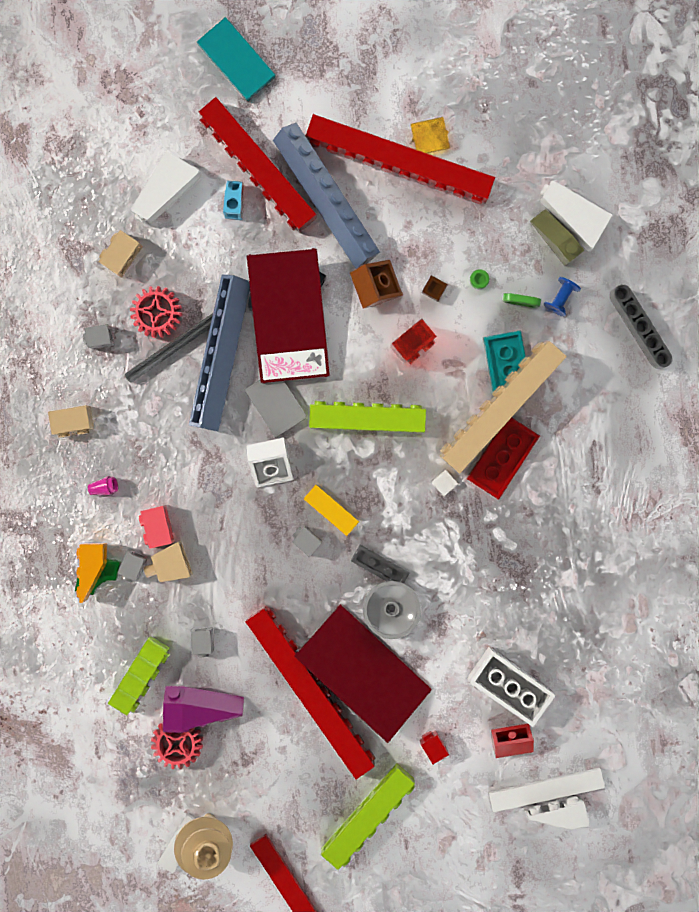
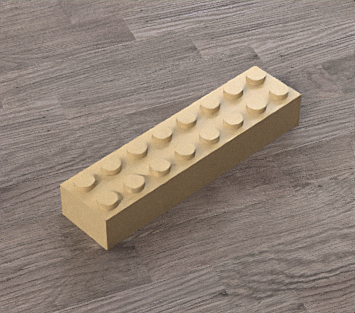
M547 341L536 344L531 350L533 354L530 357H525L518 364L520 368L517 372L512 371L506 377V384L498 386L492 393L494 397L491 400H486L479 407L481 411L477 415L473 414L466 421L468 425L465 429L460 428L454 434L455 440L451 444L446 443L440 450L442 452L440 457L459 474L567 357L552 342Z

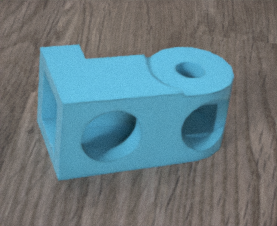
M227 181L223 207L225 219L242 220L243 182Z

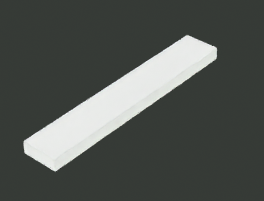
M594 768L489 791L488 794L492 811L498 812L603 789L605 785L601 769Z

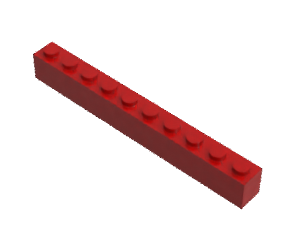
M315 114L312 115L305 135L312 147L319 148L321 146L327 148L326 150L332 154H337L338 152L344 154V157L347 159L361 160L367 166L373 167V165L381 167L380 169L384 172L391 173L393 171L399 173V176L404 179L413 178L419 184H430L439 191L445 192L447 190L453 192V195L456 197L464 198L465 196L471 198V201L476 204H486L495 180L494 176Z
M264 606L247 618L245 623L353 777L357 780L375 767L374 760L376 758L370 749L366 750L363 746L364 740L359 733H354L351 721L342 716L341 712L343 711L337 702L333 703L330 698L332 695L327 687H322L319 683L320 680L294 657L299 649L293 639H288L286 636L288 632L282 624L279 625L277 623L274 611Z

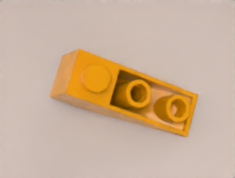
M107 543L79 544V548H77L76 555L77 559H79V567H77L76 575L79 579V586L77 587L76 594L77 598H79V603L88 600L107 563Z

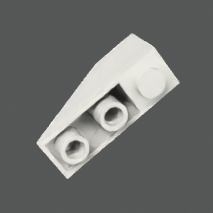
M577 796L568 797L565 801L561 802L551 801L545 806L535 805L530 807L529 810H525L529 820L569 830L590 826L585 803L581 797Z

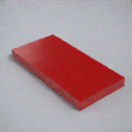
M511 417L492 438L466 479L499 500L540 435Z

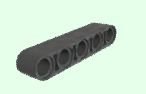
M622 284L615 287L610 292V300L650 364L656 369L669 366L672 363V355L632 290L627 285ZM617 290H621L624 293L623 299L618 298ZM628 306L634 309V315L628 314ZM638 322L644 325L643 332L638 330ZM649 338L654 341L653 348L647 344ZM659 355L664 357V364L658 362Z

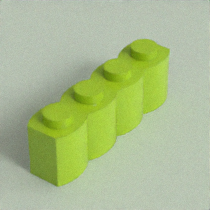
M150 636L108 704L126 716L130 712L134 713L140 704L137 702L139 697H144L150 688L148 686L151 679L155 680L160 670L157 668L160 663L165 664L170 654L167 652L170 648Z

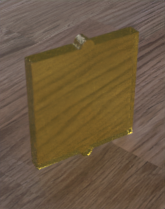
M443 117L411 124L412 142H414L416 150L431 153L450 149L447 136L448 130H446Z

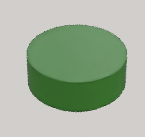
M482 269L475 270L470 276V284L475 289H483L489 283V275Z

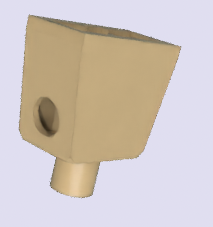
M182 541L151 556L153 564L144 567L146 577L157 575L159 582L188 578L193 575Z

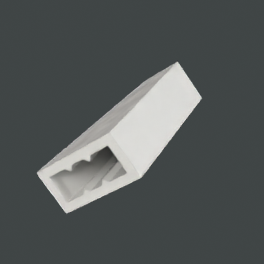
M166 150L131 208V211L135 214L134 218L143 224L145 221L150 224L153 223L201 178L200 170Z
M554 180L549 185L545 184L540 192L542 195L540 202L575 237L581 246L590 252L603 233L612 214Z

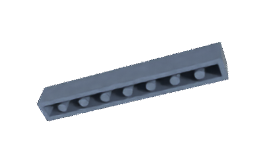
M293 123L282 127L273 139L276 147L355 269L369 263L380 253L376 244L298 124Z
M235 275L221 276L189 421L190 426L217 432L221 424L229 380L250 292L249 280Z

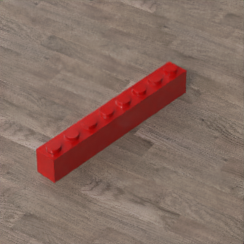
M217 97L198 111L201 117L199 119L201 124L206 129L210 128L214 132L212 134L213 138L218 143L222 142L225 145V152L231 158L235 157L238 163L236 164L241 171L249 173L251 176L249 179L255 187L260 186L263 190L262 195L268 202L272 200L276 205L274 209L280 216L284 214L288 219L286 223L293 231L296 229L300 233L317 219L316 213Z

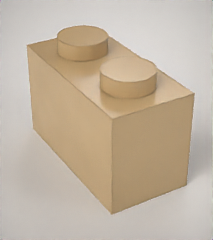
M120 230L112 236L111 244L101 252L98 262L122 278L143 246Z
M85 405L48 412L51 434L58 435V438L69 437L72 432H77V435L87 434L90 429H94L91 406Z

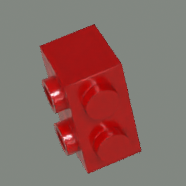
M529 724L491 730L495 758L534 752V740Z

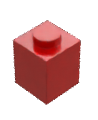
M436 730L434 732L428 731L422 735L420 744L432 765L449 756L448 750Z

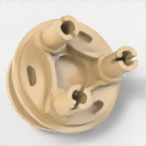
M210 813L186 823L176 835L174 843V855L178 865L192 877L202 880L211 879L221 874L229 864L233 849V839L228 827Z

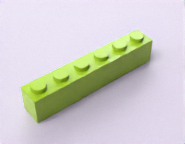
M314 401V404H310L309 428L424 433L426 409H422V405H410V408H402V404H391V408L383 407V404L372 403V407H364V403H353V406H345V402H334V405H326V401Z
M396 763L323 845L321 856L337 870L342 866L345 867L350 862L351 855L361 850L366 838H371L377 830L376 827L388 819L390 811L393 808L397 809L402 803L401 799L413 791L415 788L414 778Z

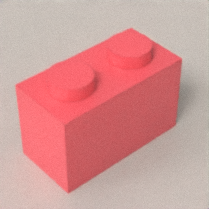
M166 505L140 511V525L144 526L146 533L143 534V538L149 549L175 542Z

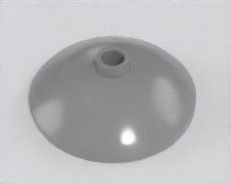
M386 581L376 585L367 594L363 605V615L367 626L373 633L386 639H399L411 633L417 626L421 616V605L418 596L408 585L398 581ZM394 605L395 610L389 611L388 606Z

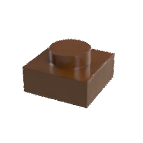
M431 275L421 293L438 302L448 284Z

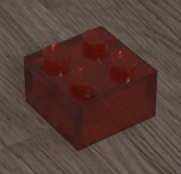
M420 319L391 343L390 348L404 365L407 362L411 365L421 356L419 353L422 350L427 352L434 346V340L437 336L425 321Z

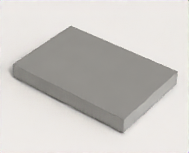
M258 380L244 389L275 438L307 418V415L284 381L263 384Z

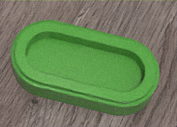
M512 293L503 294L502 301L507 304L539 308L541 305L540 298Z

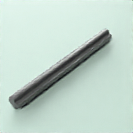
M213 313L125 373L126 379L130 383L135 381L210 329Z

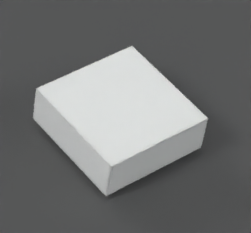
M446 469L431 481L443 496L458 485Z

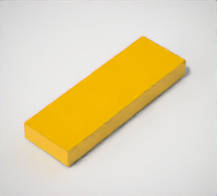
M317 485L304 497L307 503L346 536L359 523L354 516Z

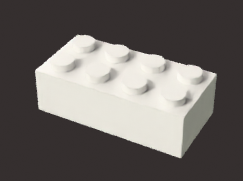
M490 647L487 648L467 677L472 685L532 727L535 726L556 696L552 690Z

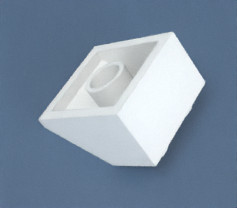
M284 438L246 446L248 463L256 488L293 480Z

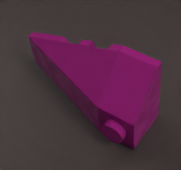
M166 686L163 701V732L183 733L191 728L198 726L202 728L216 721L224 722L242 717L244 697L186 686Z

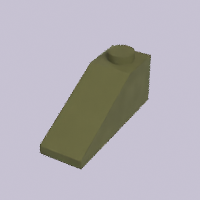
M546 209L530 221L564 266L585 251L575 237Z

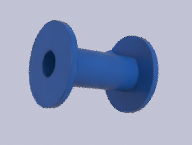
M559 277L558 281L562 284V287L552 303L544 302L543 305L553 313L565 317L564 304L572 291L580 292L581 288L571 280Z

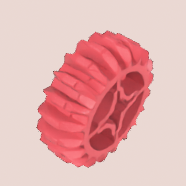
M150 286L149 293L142 289L144 295L136 294V297L139 299L138 302L132 301L136 308H130V311L136 313L130 316L131 319L136 320L133 325L135 327L139 326V332L145 330L144 335L147 337L151 333L152 338H156L158 332L159 336L163 338L164 331L167 335H170L169 328L176 330L177 328L173 324L181 323L180 320L176 319L183 316L181 312H177V310L182 309L181 305H176L180 300L178 298L173 299L175 294L173 292L168 294L167 288H164L161 292L160 286H157L155 291ZM152 298H155L153 299L151 306L144 307L147 301H149ZM161 298L169 302L171 311L162 308ZM156 308L161 311L158 316L151 313ZM142 314L151 317L152 327L146 325ZM170 316L164 325L158 327L162 318Z
M160 723L158 725L159 729H155L153 732L155 736L151 738V741L154 742L151 749L156 750L153 755L160 756L158 763L164 760V767L171 764V769H174L176 765H178L179 769H182L183 763L186 767H189L190 761L196 762V756H200V749L203 748V744L199 743L203 741V737L198 736L201 730H194V727L180 734L163 732V724ZM163 735L169 743L167 749L163 745ZM188 736L192 741L191 751L188 749L185 741ZM182 738L180 745H175L172 748L174 742ZM174 752H178L179 754L184 756H174L171 754Z

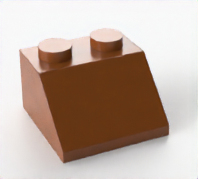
M390 260L364 264L350 272L363 309L403 296Z

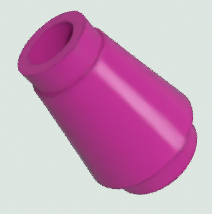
M107 476L92 484H88L90 495H113L114 492L118 491V483L115 477Z

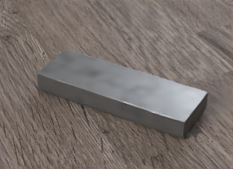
M361 544L351 559V562L385 581L404 583L410 574L407 570Z

